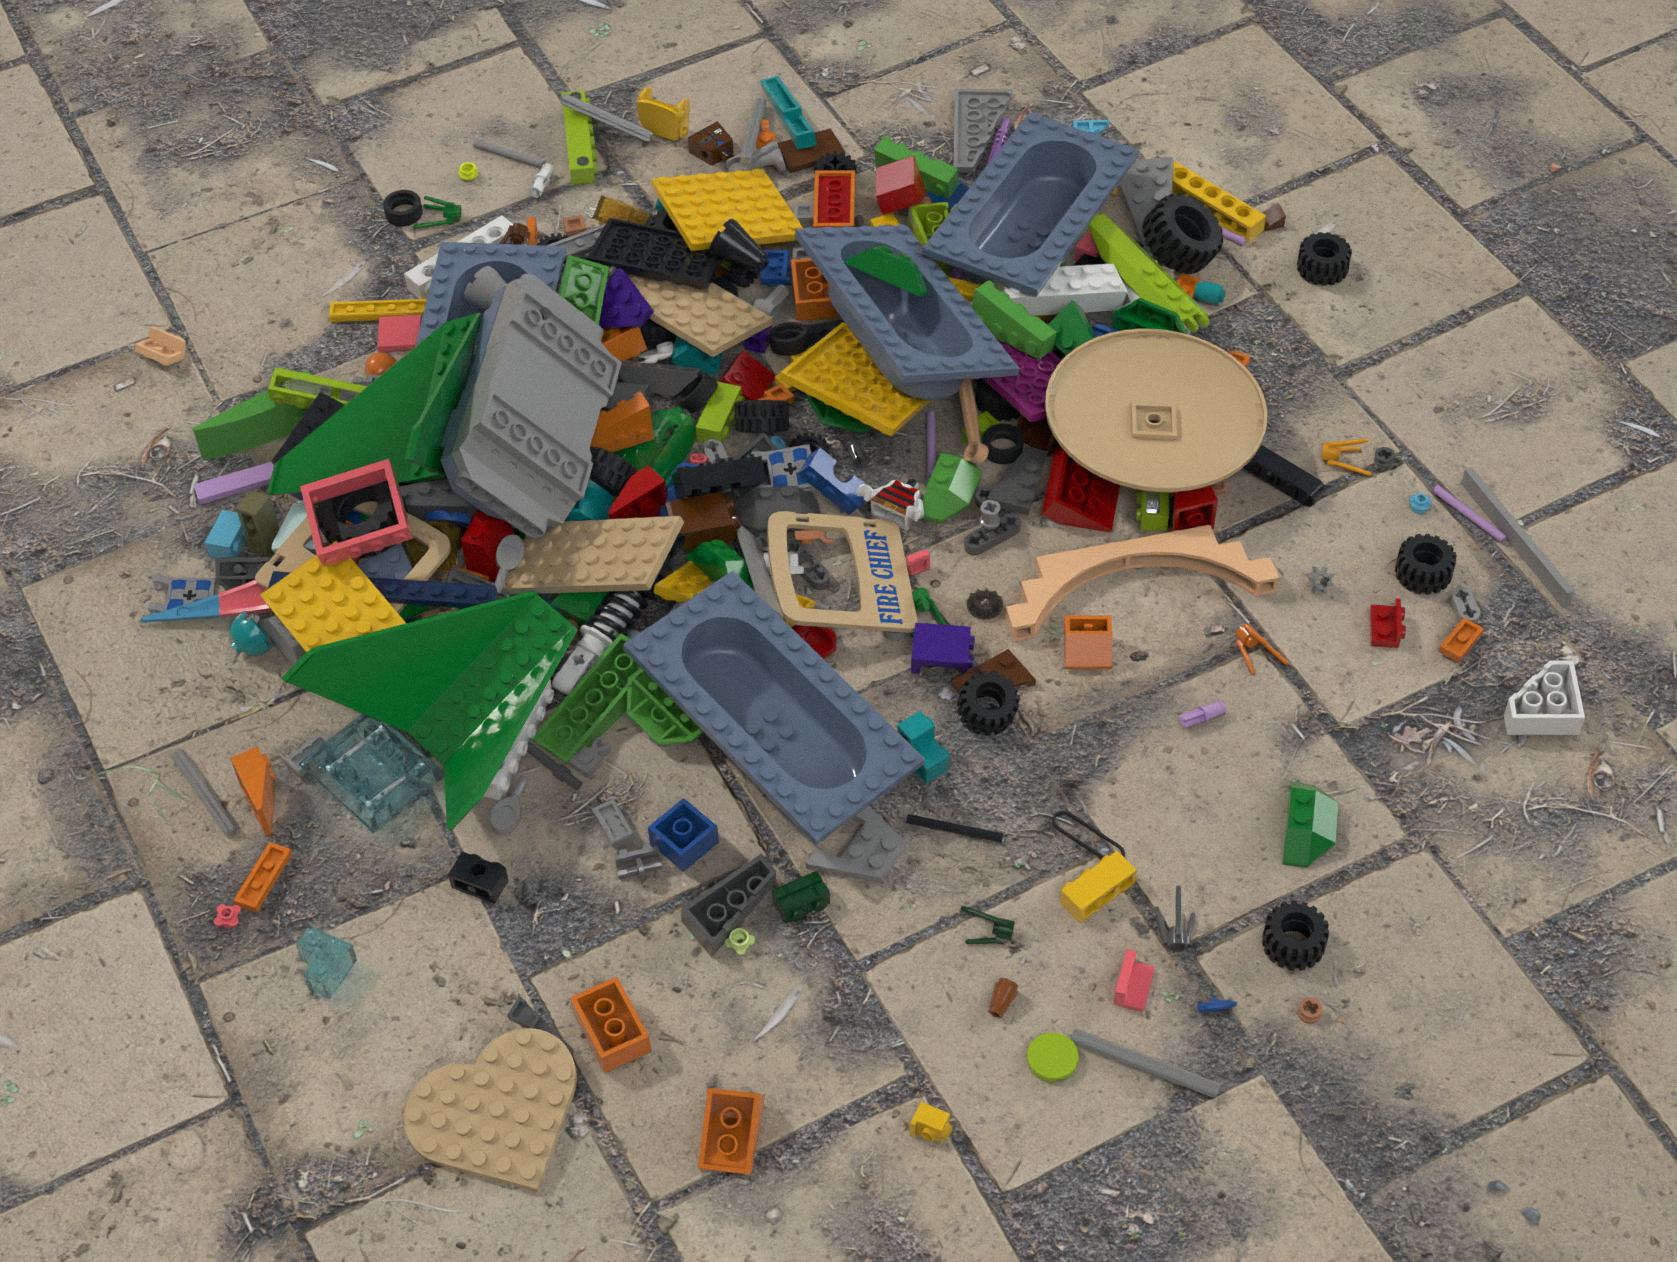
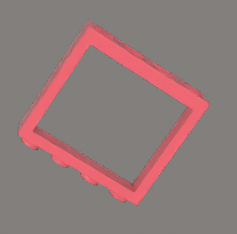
M389 459L300 486L316 554L323 567L333 563L335 565L349 558H358L362 554L380 551L384 547L401 544L403 541L413 539L396 473ZM388 480L399 524L324 547L314 503Z

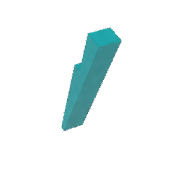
M775 76L760 80L762 88L797 150L816 146L814 130L802 115L801 106L780 77Z

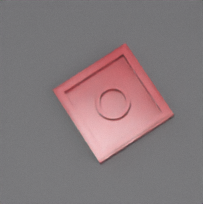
M421 315L379 317L378 352L412 350L416 346L422 321Z

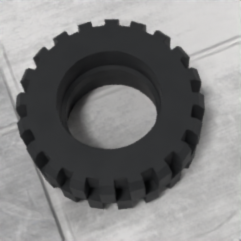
M1170 194L1163 197L1143 221L1142 233L1145 238V244L1149 246L1151 254L1155 255L1158 258L1157 260L1160 263H1164L1170 270L1175 269L1178 273L1193 274L1200 272L1221 251L1223 246V230L1218 224L1217 217H1214L1212 211L1209 208L1207 209L1201 201L1198 202L1191 196L1186 197L1185 194Z
M388 480L316 503L318 507H316L315 512L319 529L330 545L335 541L340 543L399 524ZM402 496L403 503H404V507H405V511H406V513H407V512H408L407 504L405 503V499H404L403 496ZM365 502H378L375 512L369 519L355 525L345 524L349 513L356 506ZM384 547L380 551L384 552L388 549V547ZM379 551L368 552L358 558H365V555H369V557L376 556Z

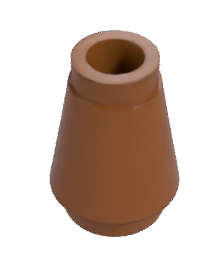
M999 978V981L994 983L990 1008L988 1010L989 1014L997 1018L1003 1017L1018 995V985L1007 978Z

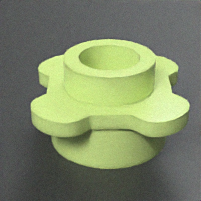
M742 928L734 929L730 933L729 938L725 940V946L734 949L738 955H744L746 949L755 943L754 936L749 935Z

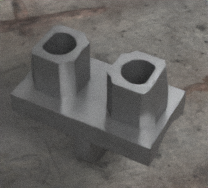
M651 843L643 844L640 850L631 852L628 849L618 850L617 855L614 856L619 879L639 875L641 880L645 879V873L662 869L658 845L653 846Z

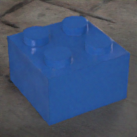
M684 798L648 826L650 843L653 846L658 845L659 852L683 872L719 843L717 825Z

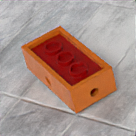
M815 171L813 228L855 227V171Z

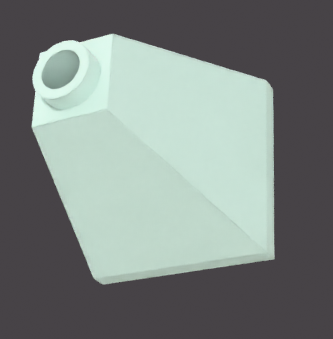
M304 500L292 504L272 543L271 549L274 553L307 517ZM312 538L305 548L314 555H317Z

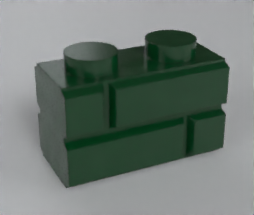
M814 871L773 889L772 901L784 923L790 921L798 922L810 912L824 910L830 904V892L818 871Z

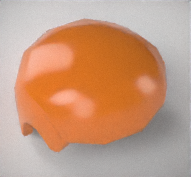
M384 352L372 354L367 359L365 365L367 379L369 374L382 375L397 362L396 359Z

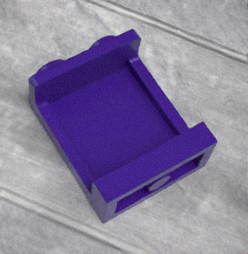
M915 623L911 673L920 674L921 666L962 669V674L966 673L968 668H972L973 655L969 654V650H974L975 636H971V627Z

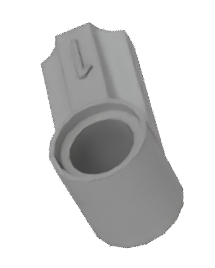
M779 284L764 299L758 298L753 307L772 317V322H774L778 317L780 308L791 298L790 292L786 286Z

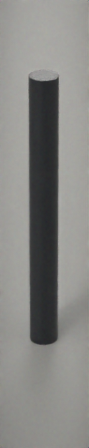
M908 814L906 823L1000 843H1002L1004 833L911 814Z

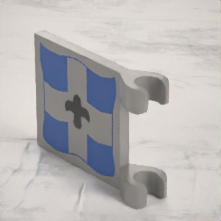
M809 444L751 453L755 457L762 456L763 463H768L771 485H758L756 488L798 486L801 489L813 488L811 484L798 475L806 459L811 454Z
M155 574L152 580L154 589L164 590L168 588L166 605L156 602L149 603V615L213 596L216 585L215 578H170L161 574Z

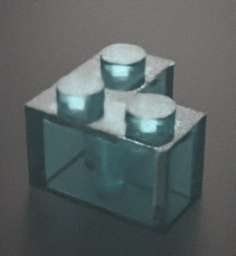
M309 926L296 944L301 961L309 964L303 976L309 991L330 1000L356 963L357 957L351 943Z

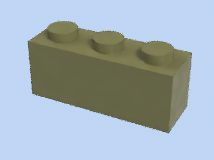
M250 490L236 510L249 551L263 557H270L273 554L271 549L272 543L280 530L270 496L263 492L259 493Z

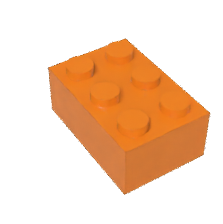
M811 258L791 260L796 321L838 318V313L832 306L828 295L830 284Z
M618 977L570 997L573 1014L604 1073L651 1052L649 1035Z

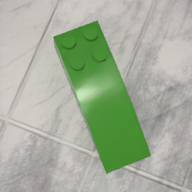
M568 255L558 294L599 325L609 266Z
M308 370L302 372V373L310 374V373L308 372ZM266 390L192 429L200 455L205 460L251 449L292 433L308 408L302 409L291 404L275 403L269 399V392Z
M622 633L619 634L536 732L534 738H531L532 741L566 764H569V761L584 746L587 748L591 746L596 738L601 737L627 710L628 678L641 668L623 650V644L630 640Z

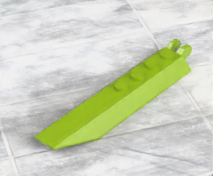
M1104 213L1094 217L1088 227L1100 257L1107 264L1115 265L1120 278L1140 298L1178 313L1183 324L1193 333L1199 329L1197 322L1204 328L1210 324L1209 315L1134 239Z

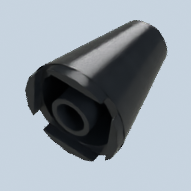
M729 219L723 224L725 229L722 232L718 231L713 238L709 248L712 251L710 254L754 272L763 271L769 263L767 260L768 255L736 220Z

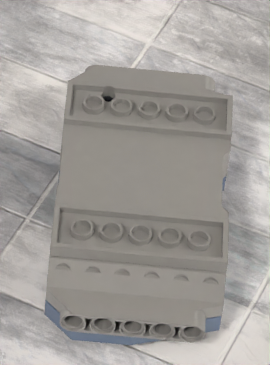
M523 274L520 279L513 280L497 290L491 307L484 312L474 342L478 346L474 356L475 360L466 388L462 392L458 408L451 412L440 445L444 448L440 461L452 491L486 515L507 521L527 536L540 539L544 537L546 532L563 524L576 502L584 498L593 466L590 451L591 441L600 410L607 406L609 397L613 396L622 362L611 355L601 343L603 329L532 274Z

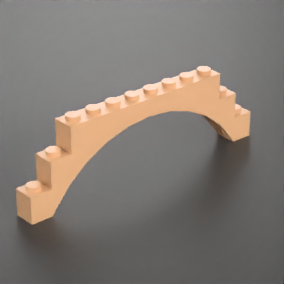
M1211 525L1197 526L1190 529L1175 530L1163 534H1154L1141 538H1132L1125 541L1110 542L1098 546H1088L1086 548L1036 557L1035 564L1037 579L1021 581L1020 597L1022 604L1006 606L1005 622L1012 642L1035 638L1046 616L1065 596L1079 586L1102 575L1129 568L1163 566L1205 572L1227 580L1254 596L1277 592L1279 576L1271 557L1248 561L1240 541L1218 545Z

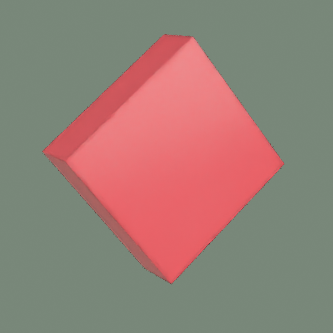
M927 549L906 556L909 576L930 569V553Z

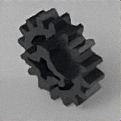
M836 151L832 155L827 152L826 157L819 156V160H815L814 174L815 171H855L856 174L857 165H855V159L851 160L850 155L845 157L844 152L840 155Z

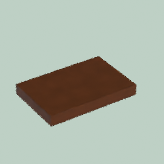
M831 128L815 132L816 146L797 150L792 139L777 143L784 163L790 173L814 167L815 160H819V156L826 157L827 152L830 155L834 151L839 155L844 152L845 156V151Z

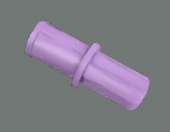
M1220 700L1207 706L1199 705L1197 709L1181 714L1179 716L1180 724L1185 728L1201 722L1206 724L1210 719L1225 715L1226 708Z

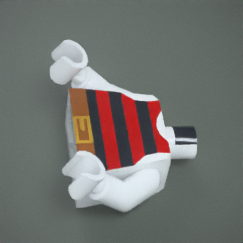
M908 479L905 484L892 480L887 485L872 489L865 484H861L857 496H863L865 501L871 500V515L877 518L893 520L900 528L908 530L913 520L918 521V519L924 517V505L918 490L919 484L914 479Z

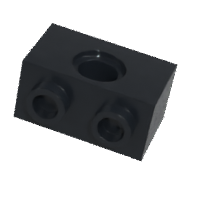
M463 851L448 874L451 888L494 904L509 881L506 867L499 862H490L482 859L477 854H468Z

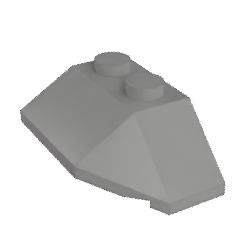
M275 614L258 621V625L292 666L306 653Z

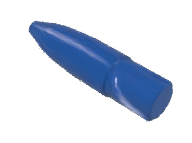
M1211 997V1001L1198 1004L1197 1010L1198 1013L1222 1011L1236 1006L1237 1002L1230 1000L1218 1001L1215 997Z

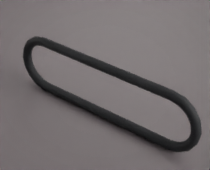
M1059 811L1053 815V827L1102 859L1104 856L1060 828L1055 823L1056 817L1061 814L1070 816L1119 848L1121 855L1125 857V851L1121 845L1072 813Z

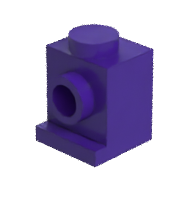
M772 325L745 339V350L765 354L770 343L769 332L772 329ZM753 340L760 341V344L753 342Z

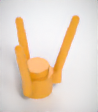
M1367 438L1323 443L1322 460H1327V465H1334L1371 476L1369 471L1335 461V459H1340V451H1361L1362 448L1360 446L1353 447L1347 445L1367 443L1369 441Z

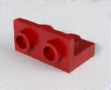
M1396 598L1394 606L1371 604L1369 610L1371 646L1399 648L1401 639H1405L1406 626L1402 625V621L1405 618V607H1401V599Z
M802 625L791 627L823 659L836 651L837 637L832 629Z

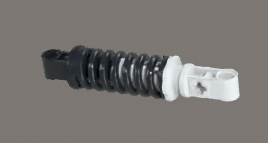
M678 533L651 589L654 590L655 584L674 572L670 562L682 549L685 543L684 534ZM651 589L609 591V595L604 596L602 599V605L597 606L595 609V615H591L588 622L582 625L580 633L583 635V638L576 643V649L569 656L562 669L555 675L552 683L553 688L569 695L619 634L622 633L627 637L628 633L624 628L632 629L634 627V622L631 618L639 619L641 617V612L638 608L645 610L648 607L645 599L652 600L655 597Z

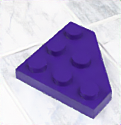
M618 268L606 282L599 326L602 329L642 327L654 313V310L625 271Z

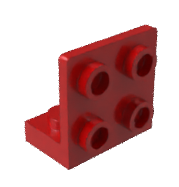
M742 350L732 360L718 382L740 386L742 396L747 400H758L763 397L764 392L767 391L775 379V375Z

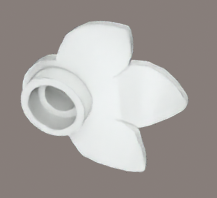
M664 342L656 346L657 349L642 353L638 357L645 358L642 363L652 364L658 360L670 358L673 354V343Z

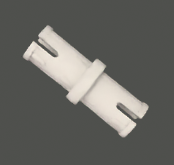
M543 164L540 172L535 175L534 183L529 190L533 197L538 198L541 196L544 188L549 185L550 177L554 172L551 164Z

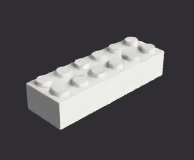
M1114 264L1058 267L1037 297L993 281L996 289L1010 295L1009 299L1017 305H1023L1031 316L1058 314L1072 300L1082 307L1084 312L1115 311L1123 306L1127 293Z

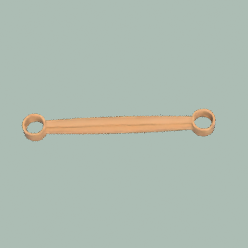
M963 379L959 396L968 439L964 458L975 465H981L988 456V447L980 442L971 379Z

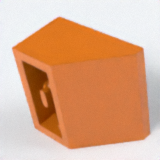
M1065 615L1063 631L1065 669H1112L1111 615Z

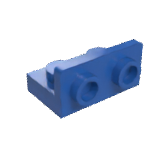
M764 250L768 255L767 260L769 263L761 271V284H781L786 286V288L791 286V273L789 271H791L792 259H789V250Z

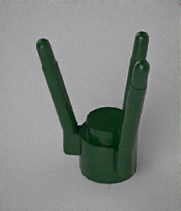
M961 906L960 909L962 911L994 922L992 934L997 935L996 938L967 939L965 941L966 944L996 943L1004 945L1005 940L1011 941L1015 921L997 918L984 912Z

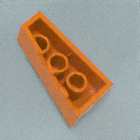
M641 391L634 394L635 397L626 402L622 400L616 403L617 407L607 412L603 410L599 413L590 447H600L614 452L654 440L650 405Z

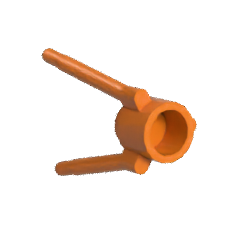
M1244 624L1236 631V637L1239 640L1235 644L1240 649L1251 675H1255V671L1245 647L1253 648L1258 643L1285 665L1289 664L1250 624Z

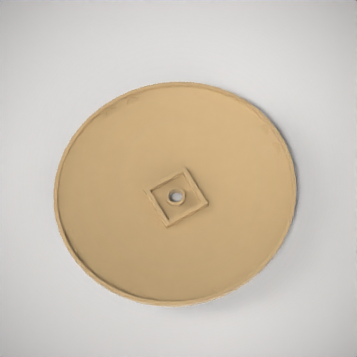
M1131 329L1112 332L1089 340L1070 352L1058 364L1046 390L1045 410L1048 424L1055 439L1065 452L1078 464L1101 478L1119 485L1145 491H1188L1203 488L1230 477L1243 468L1256 454L1263 441L1267 426V407L1262 390L1255 378L1241 362L1208 341L1169 330ZM1156 420L1158 423H1151L1149 421Z

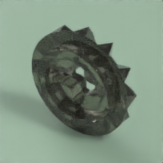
M988 588L985 591L977 589L976 593H970L967 599V609L976 618L992 619L998 616L1003 609L1002 596H998L996 590L991 592ZM986 600H989V604L985 603L984 605H981V601L985 602Z

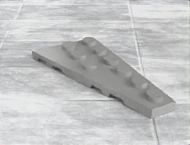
M955 89L953 166L958 168V173H974L1013 96V89Z
M1173 157L1136 160L1120 181L1141 243L1144 245L1143 249L1154 260L1158 258L1151 254L1149 246L1145 244V238L1142 233L1143 221L1163 197L1172 194Z

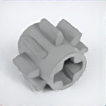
M1313 566V571L1310 574H1305L1309 581L1305 585L1308 587L1313 586L1312 592L1315 594L1319 592V589L1326 594L1327 588L1334 586L1331 578L1335 575L1327 573L1328 568L1322 566L1320 571L1317 567Z

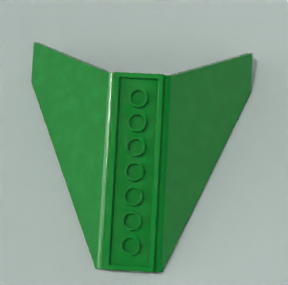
M481 313L468 315L440 325L274 464L267 495L302 493L300 486L386 459L390 460L398 483L417 484L445 478L446 473L440 461L444 448L440 445L451 412L458 408L462 392L466 388L475 348L474 342L482 318Z
M534 591L314 647L307 651L281 679L284 682L408 732L443 764L447 819L445 827L452 831L485 795L578 629Z

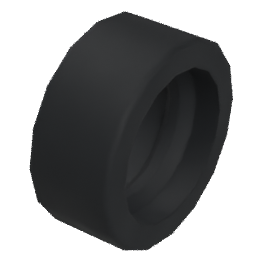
M397 190L390 193L384 199V213L389 223L403 227L410 226L421 219L423 210L421 199L417 193L411 190ZM400 205L413 206L407 211L399 212L393 210Z
M782 323L773 327L769 332L770 347L775 354L792 356L804 352L810 346L808 328L802 323Z
M702 372L685 387L678 401L690 413H694L710 400L718 387V383L709 374Z
M1004 423L995 424L987 428L983 434V444L988 447L987 459L993 463L1003 465L1015 462L1023 452L1024 436L1017 427ZM997 439H1008L1016 445L1009 449H998L990 443Z

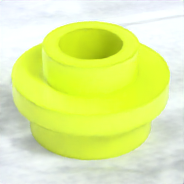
M466 162L461 164L458 174L461 179L469 181L478 176V169L473 163Z

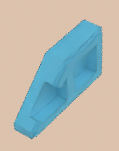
M1109 120L1073 121V127L1098 136L1109 127Z

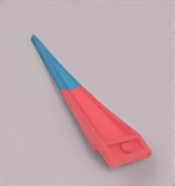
M254 580L186 605L144 616L141 618V621L146 623L239 615L243 611H246L248 614L273 611L260 596L267 589L258 585L257 581Z

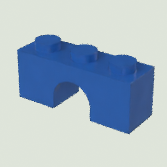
M819 447L808 456L798 475L849 515L863 503L864 497L857 496L860 485L865 483L855 475H852L844 482L839 481L833 472L836 460Z

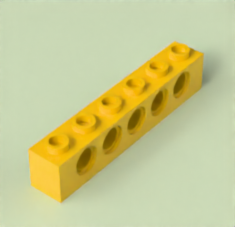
M1174 161L1172 194H1185L1186 197L1191 196L1196 201H1201L1207 209L1209 208L1212 211V215L1217 217L1220 226L1245 237L1248 243L1264 231L1266 215Z

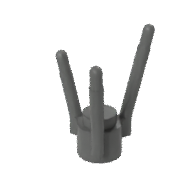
M1178 885L1176 886V926L1170 927L1168 933L1159 907L1156 906L1154 908L1163 938V945H1167V948L1173 952L1185 951L1188 946H1191V934L1195 920V913H1191L1187 930L1185 931V928L1181 926V886Z

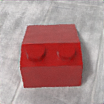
M650 466L637 471L630 477L608 511L609 519L658 517L662 504L665 505L667 501L665 480Z

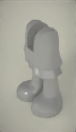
M772 141L754 151L751 163L748 165L740 162L742 152L726 160V167L729 172L736 170L752 171L766 165H774L779 172L786 171L783 156L776 141Z

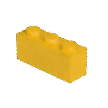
M1115 851L1110 856L1106 855L1096 866L1091 869L1087 868L1079 878L1073 882L1066 883L1062 887L1060 904L1081 923L1134 885L1137 869L1118 851Z

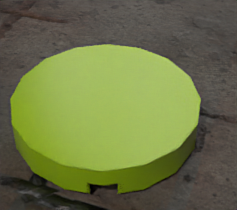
M1056 1032L1037 1036L1030 1043L1027 1050V1063L1030 1071L1037 1078L1046 1082L1068 1079L1076 1071L1079 1062L1078 1049L1074 1042L1066 1035Z

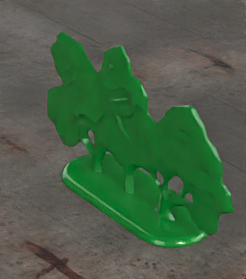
M674 407L671 410L662 409L651 414L654 440L612 453L631 463L637 471L650 466L666 481L676 465L684 461L692 449L696 438L695 424L691 421V415L683 413V407ZM668 428H671L674 431L672 432V436H669L666 433V430ZM668 442L661 452V447L663 446V444Z

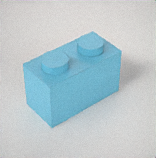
M222 510L204 542L209 557L236 558L242 552L246 538L238 513Z

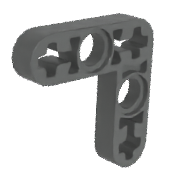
M982 486L976 489L975 504L979 509L993 491L992 488ZM1002 509L1003 512L998 514L1000 524L997 528L985 529L981 527L965 537V552L969 555H979L1017 535L1020 531V518L1014 511ZM989 532H996L998 536L989 537L986 534Z
M798 540L787 541V552L798 553V565L801 566L804 562L813 564L809 568H804L803 574H800L804 580L815 590H824L829 587L830 573L802 542Z

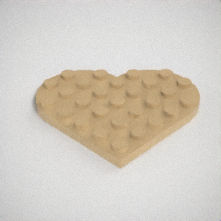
M523 1028L504 1033L484 1048L477 1058L475 1065L468 1063L446 1065L430 1072L418 1082L410 1093L405 1106L404 1127L407 1137L414 1149L433 1164L539 1192L576 1089L577 1071L573 1057L566 1045L549 1032L540 1029Z

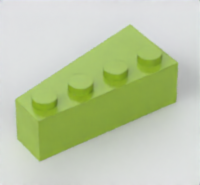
M948 202L919 204L909 207L907 227L923 247L949 215ZM933 259L945 275L948 276L950 264Z

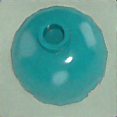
M243 611L233 620L230 626V636L233 640L230 645L238 654L244 652L248 656L254 657L263 655L274 647L275 644L273 642L267 643L268 636L252 618L247 620L244 616L248 613Z

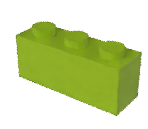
M717 382L718 387L707 402L696 425L697 442L704 443L706 440L714 438L720 440L723 445L725 439L729 438L731 425L735 424V403L745 400L740 386Z

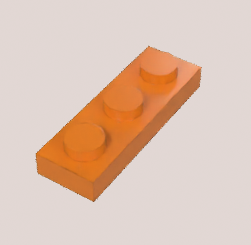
M269 842L235 896L234 904L257 913L291 858V849Z

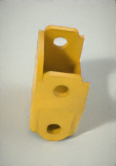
M645 87L636 101L637 113L642 127L652 131L653 135L672 141H678L679 138L684 139L689 129V99H682L678 106H673L653 99L652 87Z

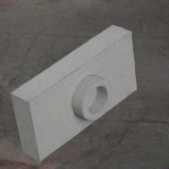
M320 732L284 759V762L289 769L301 778L334 753L337 747L336 744Z
M614 799L592 808L594 817L613 849L635 839L634 832Z

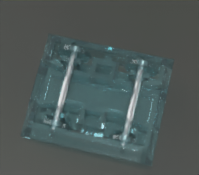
M361 714L299 763V766L372 834L444 778V771L394 726L365 714ZM402 754L407 758L405 762L403 761Z

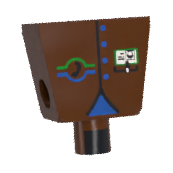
M718 121L688 137L689 153L709 165H715L722 160L726 163V160L734 157L733 140Z

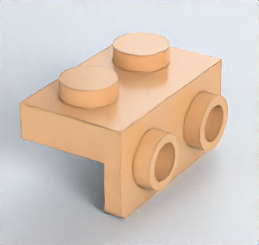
M153 326L150 328L149 338L135 344V352L142 354L145 358L158 361L161 365L171 366L173 363L184 359L186 341Z

